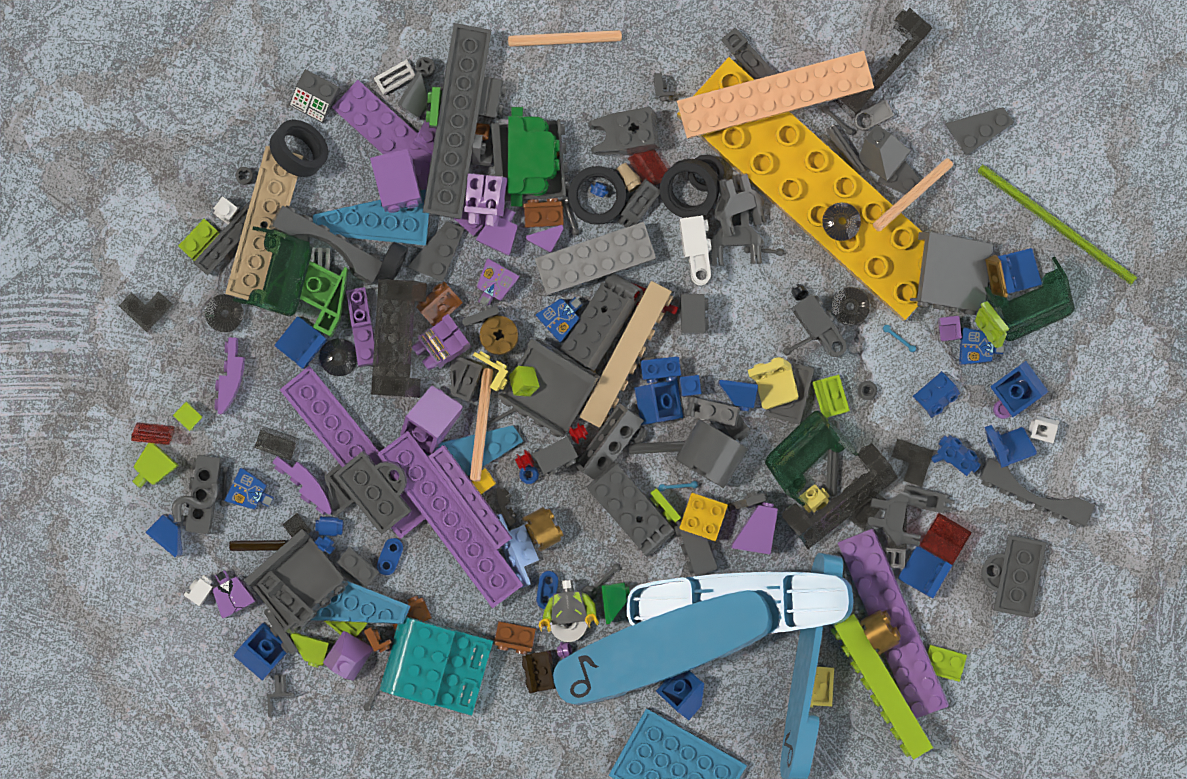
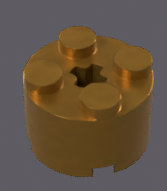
M494 316L483 323L480 329V341L488 352L495 355H504L512 351L517 345L519 338L518 330L509 318ZM501 330L504 338H500L497 341L494 333H498Z
M544 507L522 518L523 521L528 523L525 527L534 544L538 543L541 546L538 548L540 552L560 542L561 537L564 536L560 527L553 523L552 520L555 518L551 510Z
M879 610L860 621L861 626L865 625L866 630H864L867 639L874 650L878 648L877 653L879 655L900 643L899 640H901V634L896 626L893 628L890 624L891 617L886 610L883 612Z

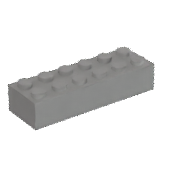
M641 222L534 259L546 294L549 296L606 277L609 274L618 273L656 260V256L645 223Z

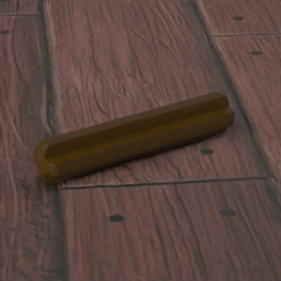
M230 541L229 550L277 551L286 541Z

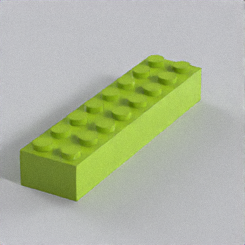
M851 613L844 622L832 625V634L835 639L841 640L843 643L840 646L842 651L853 660L850 664L854 671L862 675L861 683L867 691L870 690L872 692V695H870L871 700L875 706H880L882 709L879 713L887 724H891L892 728L889 730L897 741H901L902 744L899 747L906 757L910 756L914 760L933 749L885 665L867 639L855 615Z

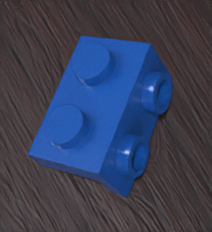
M678 356L641 361L642 380H647V384L657 383L659 378H666V381L677 380V376H681Z
M941 371L913 397L925 409L928 415L933 418L935 415L940 414L945 406L954 402L960 392L956 385Z

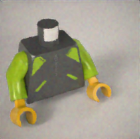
M573 580L561 581L562 593H554L553 597L549 599L544 609L542 620L539 622V629L542 632V628L547 626V630L550 632L551 621L552 625L585 621L589 628L591 627L590 623L594 621L597 626L599 621L596 618L595 603L583 590L574 591Z

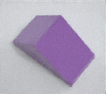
M563 225L528 235L526 239L535 246L552 253L564 228Z

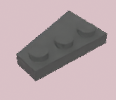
M795 364L792 371L797 387L798 399L767 409L763 415L801 424L815 368Z

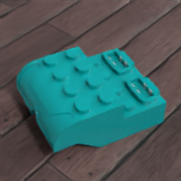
M406 616L404 623L397 625L379 690L430 706L436 705L472 716L494 640Z

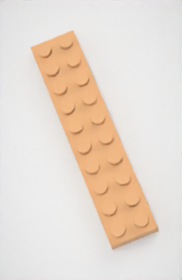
M861 51L678 100L677 104L686 138L689 139L874 89L865 52Z

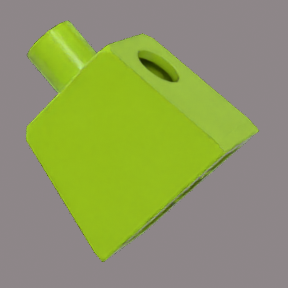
M150 441L133 466L139 474L132 482L140 489L147 481L152 485H156L177 469L179 465L153 441Z

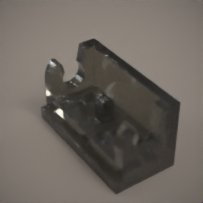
M264 426L259 432L254 448L291 461L300 439Z

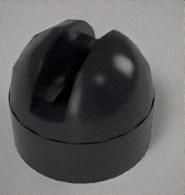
M796 284L797 287H792L791 292L794 299L800 301L808 295V290L804 285Z

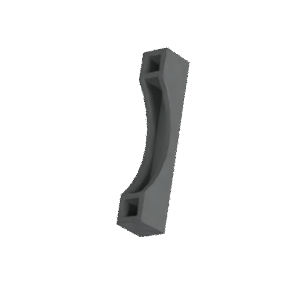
M281 206L269 226L271 230L284 237L307 236L327 243L344 258L352 275L367 284L373 283L380 270L382 261L379 260V256L364 252L363 247L355 243L353 245L348 243L344 236L332 234L329 232L330 229L322 224L316 225L313 223L312 218L297 214L296 210L291 206Z
M992 458L986 459L978 479L982 480V485L991 489L993 486L1000 488V493L1006 496H1010L1011 493L1017 496L1016 500L1024 504L1031 502L1035 504V509L1045 512V509L1051 511V516L1060 520L1064 517L1070 520L1069 524L1080 528V525H1087L1095 505L1078 497L1065 500H1050L1036 496L1017 482L1008 466L1001 468L999 462Z

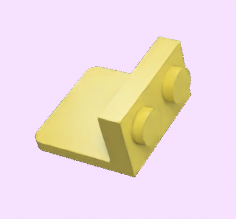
M482 351L479 354L474 352V357L499 371L490 388L496 392H499L500 389L504 390L508 383L506 379L509 374L506 370L507 366L499 361H496V363L491 362V357Z
M774 358L769 363L756 364L752 369L748 370L749 377L755 380L758 385L762 408L767 410L798 399L791 363L784 358Z
M817 666L810 707H813V705L832 707L834 667Z

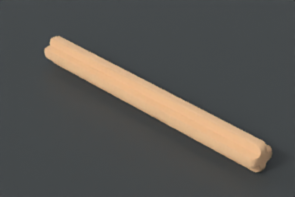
M617 30L508 36V45L513 47L616 42L622 40V32Z
M949 158L942 161L873 223V227L877 231H881L944 175L953 166V162Z
M483 368L470 473V480L480 481L491 394L490 386L493 377V369Z

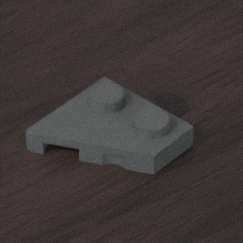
M340 464L324 476L334 517L355 502L334 476L342 468Z
M753 491L747 493V498L729 503L727 507L729 511L766 501L764 493Z

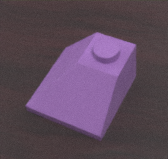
M343 631L323 663L334 673L353 681L369 658L373 648L348 632Z

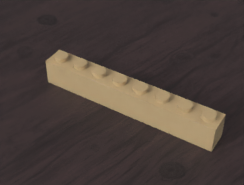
M651 280L580 418L600 428L610 417L608 414L610 408L615 409L620 399L617 397L619 391L624 392L629 382L625 379L629 373L633 374L637 367V364L634 363L638 356L642 357L646 350V347L643 346L646 339L651 340L655 332L652 329L655 322L660 323L664 315L661 312L664 305L669 306L673 298L670 295L671 290Z

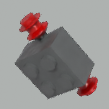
M577 423V428L569 427L570 435L567 434V437L534 454L533 452L530 454L527 450H524V455L522 456L516 454L518 458L515 461L519 469L523 468L526 471L527 465L534 467V458L537 460L543 474L548 473L550 476L559 471L558 467L564 464L568 467L576 463L575 459L578 458V455L570 440L573 439L577 444H579V439L581 438L587 440L585 436L588 433L584 425L580 426Z

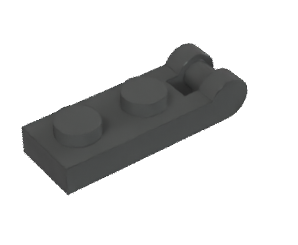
M688 396L687 402L689 403L684 415L736 427L740 408ZM696 404L701 405L699 412H695Z

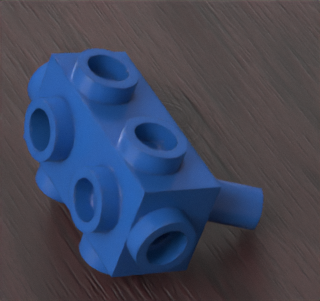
M950 434L948 437L944 435L938 442V445H940L937 451L938 454L931 457L934 463L941 460L951 463L966 476L971 471L975 473L981 465L978 462L977 454L973 450L967 449L958 438L952 437Z

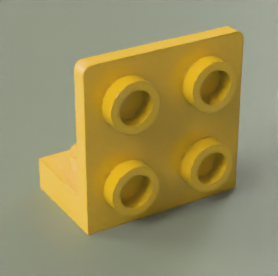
M691 493L679 528L716 541L728 505Z

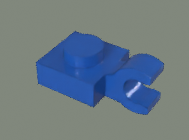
M319 536L315 541L318 545L317 548L322 552L326 551L332 554L336 548L333 546L335 542L327 536L324 538Z

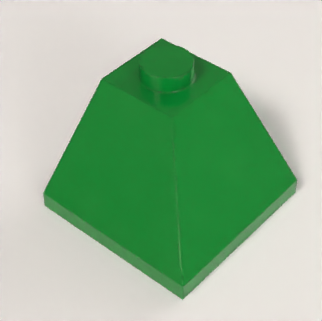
M624 582L601 584L606 624H610L627 602L626 597H628L630 592L629 586H625Z

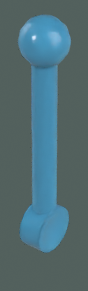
M884 325V332H889L907 346L910 352L916 351V346L906 342L892 331L889 325Z
M692 481L686 484L666 486L660 484L658 489L663 492L666 489L697 488L698 482Z

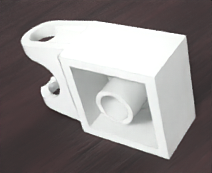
M703 216L681 218L679 226L684 260H689L692 281L696 285L702 286L711 277L708 252L711 251L710 239H706V233L709 231L708 221L704 220ZM696 272H705L706 279H697Z

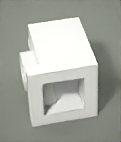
M223 196L213 208L215 210L214 214L227 224L240 211L239 208Z
M1037 416L1036 420H1031L1029 431H1032L1031 438L1054 443L1059 420L1055 421ZM1040 426H1047V429L1043 430Z
M205 575L199 580L195 579L189 587L191 592H185L184 596L198 606H201L215 587L211 584L213 581Z

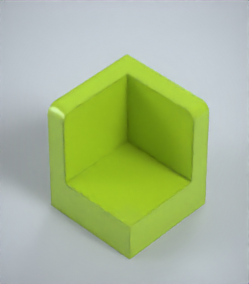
M517 366L509 374L513 394L516 396L530 397L540 387L534 367Z
M185 402L173 415L189 431H193V427L202 419V416L189 402Z

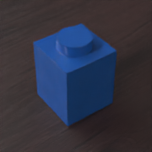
M699 375L679 377L681 397L701 394Z

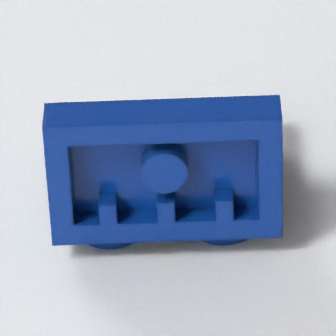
M1032 248L997 256L1001 261L1007 294L1042 284Z
M297 316L276 342L275 347L297 363L299 367L305 369L328 339Z
M992 425L984 427L987 442L1001 468L1037 454L1023 427L1000 435L999 431H995Z
M916 546L898 579L933 599L952 565Z

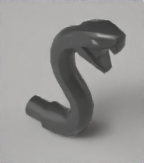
M212 483V489H203L208 495L206 501L200 502L191 496L177 498L173 502L171 509L174 522L182 521L181 507L184 503H188L197 509L211 507L218 496V485Z

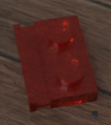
M656 150L635 153L627 158L637 175L641 178L642 183L647 179L657 186L661 183L664 174L667 172V168Z
M137 422L131 434V441L170 445V441L174 436L175 426Z

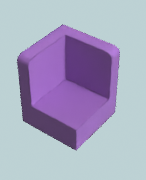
M959 316L938 318L941 341L962 339Z

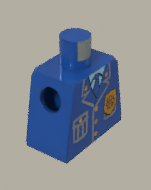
M574 297L566 304L561 298L538 312L535 316L561 343L578 322L579 317L575 312L582 306V303Z
M961 328L962 339H960L959 365L991 362L993 354L1003 355L1004 343L1001 347L995 348L982 331Z
M240 468L224 501L255 510L259 503L270 507L274 497L265 493L268 486L266 483L245 468Z

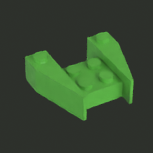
M307 248L269 285L262 302L281 311L289 295H292L321 310V313L313 328L332 338L341 321L349 270L344 267L339 276L308 260L312 250Z

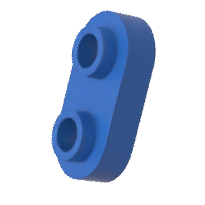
M391 538L384 544L377 562V569L383 575H390L396 570L403 552V543L399 539ZM391 544H395L397 546L396 551L390 550ZM384 562H388L390 564L389 569L383 568Z
M552 571L543 572L539 578L536 602L542 609H545L547 603L542 601V598L544 596L551 598L554 593H557L558 576ZM546 577L552 578L551 584L545 582Z

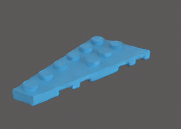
M426 189L420 190L423 203L418 204L415 208L404 207L400 208L398 212H385L380 199L314 214L313 223L318 226L322 224L330 229L329 232L332 234H340L347 238L426 245L429 214L422 213Z
M514 425L486 432L482 467L523 442ZM475 435L442 442L436 450L445 445L466 475H470Z
M348 582L349 584L346 586L345 591L340 595H335L331 599V603L324 608H320L316 612L317 615L311 619L314 621L403 624L410 606Z

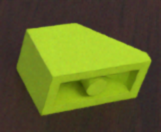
M299 633L291 634L295 646L309 666L319 668V665H324L323 661L327 656L330 642Z

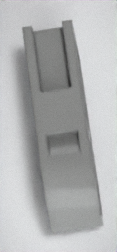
M885 99L859 112L854 118V124L857 129L866 131L876 124L893 117L894 114ZM860 114H866L870 117L871 124L869 127L862 128L858 125L857 118Z

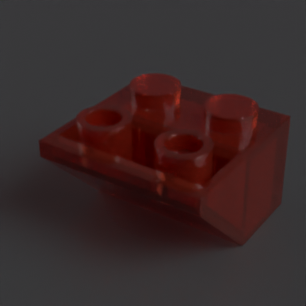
M938 512L919 540V547L953 565L972 532Z

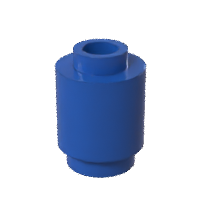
M320 516V520H316L315 531H319L321 536L337 537L343 534L344 521L340 520L339 517Z

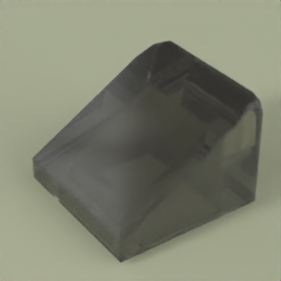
M298 513L283 524L291 537L295 536L301 529L308 533L312 531Z

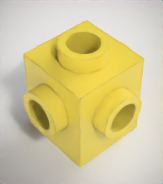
M815 484L800 495L804 501L802 506L808 513L812 511L818 519L833 508L828 500L829 494L824 488L819 489Z

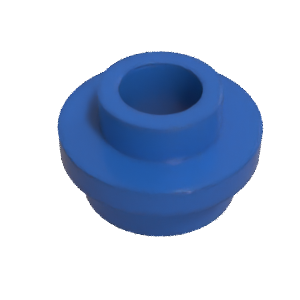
M601 182L591 183L590 192L594 195L604 198L605 194H608L609 190L606 189L607 186Z
M527 465L526 471L522 468L519 475L522 482L532 484L537 481L539 473L536 467ZM527 471H531L533 473V476L531 478H527L525 476V473Z

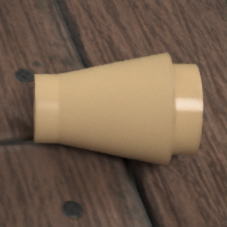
M623 163L617 168L625 189H628L629 192L637 190L642 184L641 178L627 163Z

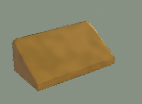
M993 255L985 259L992 294L1007 297L1001 261L997 255Z

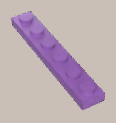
M443 445L428 456L494 548L497 550L510 541L512 536L446 446Z

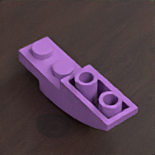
M366 288L346 290L358 367L378 364Z
M228 337V342H225V353H228V361H224V372H227V376H219V380H216L215 384L216 391H219L218 399H215V410H218V414H225L236 397L242 381L245 358L238 357V338Z
M277 456L272 462L276 465L274 469L281 474L286 472L291 476L289 480L297 486L303 485L299 490V493L302 494L300 498L308 504L313 502L317 505L315 509L323 515L326 513L331 515V503L315 476L300 462H296L292 467Z

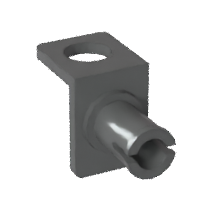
M274 675L275 692L267 694L269 718H273L272 699L295 698L294 693L286 692V675Z

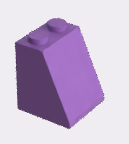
M408 149L370 158L382 207L385 212L394 213L398 212L400 208H415L418 204L423 203L414 160Z
M431 385L406 415L400 435L402 436L409 431L422 450L431 455L436 451L459 418L463 406L457 400L451 399L444 394L441 389Z
M761 502V506L756 505L730 547L771 554L778 511L777 508H774V504Z

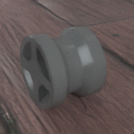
M422 57L417 60L415 68L416 71L422 74V77L428 78L434 74L435 65L430 58Z

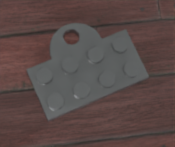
M362 451L334 474L335 478L381 535L412 511L400 496L407 485L405 471L394 462L385 461L375 465L367 453ZM391 470H396L399 473L398 480L391 479Z
M1008 535L1004 554H994L986 559L982 566L981 575L986 586L997 591L994 611L1032 618L1047 542ZM990 565H994L997 569V573L994 576H989L986 572L987 567Z

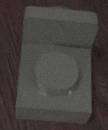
M654 73L655 99L660 98V101H671V97H675V91L663 92V89H667L666 78H662V73Z
M475 135L472 164L491 166L493 150L485 149L486 143H482L483 135Z
M740 415L738 416L736 427L723 424L734 440L738 439L740 442L749 436L747 432L750 428Z

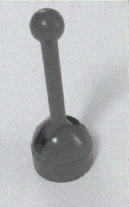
M614 564L612 569L595 586H586L582 589L583 592L588 594L593 601L597 596L596 589L614 571L619 570V565Z

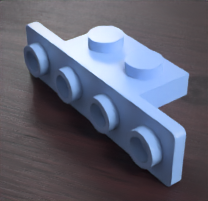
M502 514L496 515L512 536V539L501 547L506 556V562L523 583V586L519 589L529 586L531 583L524 566L534 563L539 559L526 527L522 525L509 531Z

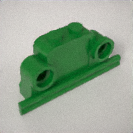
M511 107V116H508V194L511 195V207H523V195H544L549 187L547 179L554 178L556 172L560 170V160L557 159V151H560V141L551 132H548L549 125L543 118L523 117V107Z

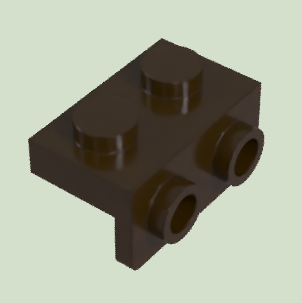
M551 650L523 655L522 667L525 670V683L529 693L556 689L553 678L554 665Z

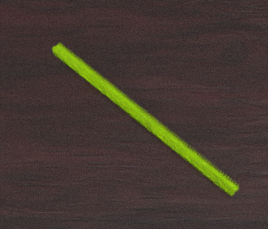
M982 164L977 170L980 175L982 174V176L986 177L985 179H990L989 182L993 183V185L995 184L997 188L999 187L1003 192H1007L1009 196H1013L1012 199H1017L1020 205L1022 204L1026 209H1030V212H1034L1035 216H1040L1043 222H1048L1049 226L1051 225L1053 229L1055 228L1059 233H1063L1064 237H1069L1068 240H1073L1076 246L1078 245L1082 250H1086V253L1088 252V254L1092 255L1091 257H1096L1099 263H1104L1103 266L1105 265L1109 270H1113L1115 274H1119L1118 277H1123L1126 283L1132 284L1137 279L1134 274L1130 273L1118 262L1112 260L1095 245L1093 246L1091 242L1089 243L1085 238L1079 236L1076 231L1070 229L1058 218L1046 212L1047 210L1029 199L1025 194L1019 192L1020 190L1016 189L1008 181L1006 182L1002 177L996 175L989 167L987 168V166Z

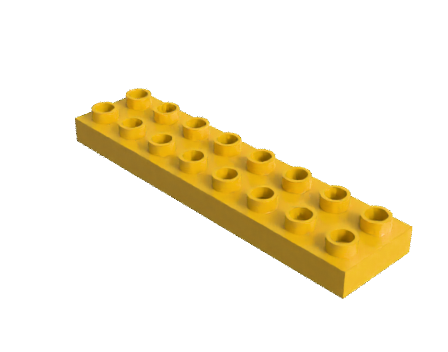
M728 57L693 96L753 81L754 79ZM678 112L677 117L682 121L680 112ZM786 112L699 136L741 175L747 174L749 182L902 321H905L918 307L917 302L910 301V298H917L925 242L918 240L919 232L922 231L902 213L881 231H877L873 227V223L893 205L792 113ZM836 203L837 205L841 203V213H836L834 219H828L833 221L826 222H833L831 224H834L838 231L840 230L841 232L842 230V241L839 238L836 240V237L835 239L830 237L823 227L826 226L823 225V219H827L823 218L826 210ZM842 203H844V208L845 203L850 204L851 207L853 206L858 211L860 216L858 218L861 220V223L857 224L860 225L859 230L848 240H846V236L845 240H843V230H848L852 219H850L851 217L849 216L851 215L847 214L846 211L844 213L843 210L842 213Z

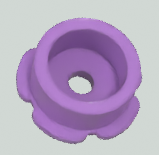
M560 642V646L557 647V653L560 658L564 659L572 654L569 642Z

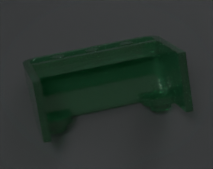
M253 226L252 230L265 234L264 248L272 253L263 290L254 289L250 293L248 300L234 298L233 301L256 309L291 317L297 311L312 255V246L307 241L279 231Z
M1055 256L1052 257L1054 270L1044 275L1041 281L1042 286L1008 301L1007 297L994 296L988 286L985 287L989 304L1009 328L1006 331V341L1019 339L1064 319L1074 312L1075 307L1068 276Z
M814 411L768 454L765 464L783 491L803 507L805 503L798 494L806 484V478L803 474L829 449L839 453L846 448L854 456H857L858 453L843 433L823 413Z

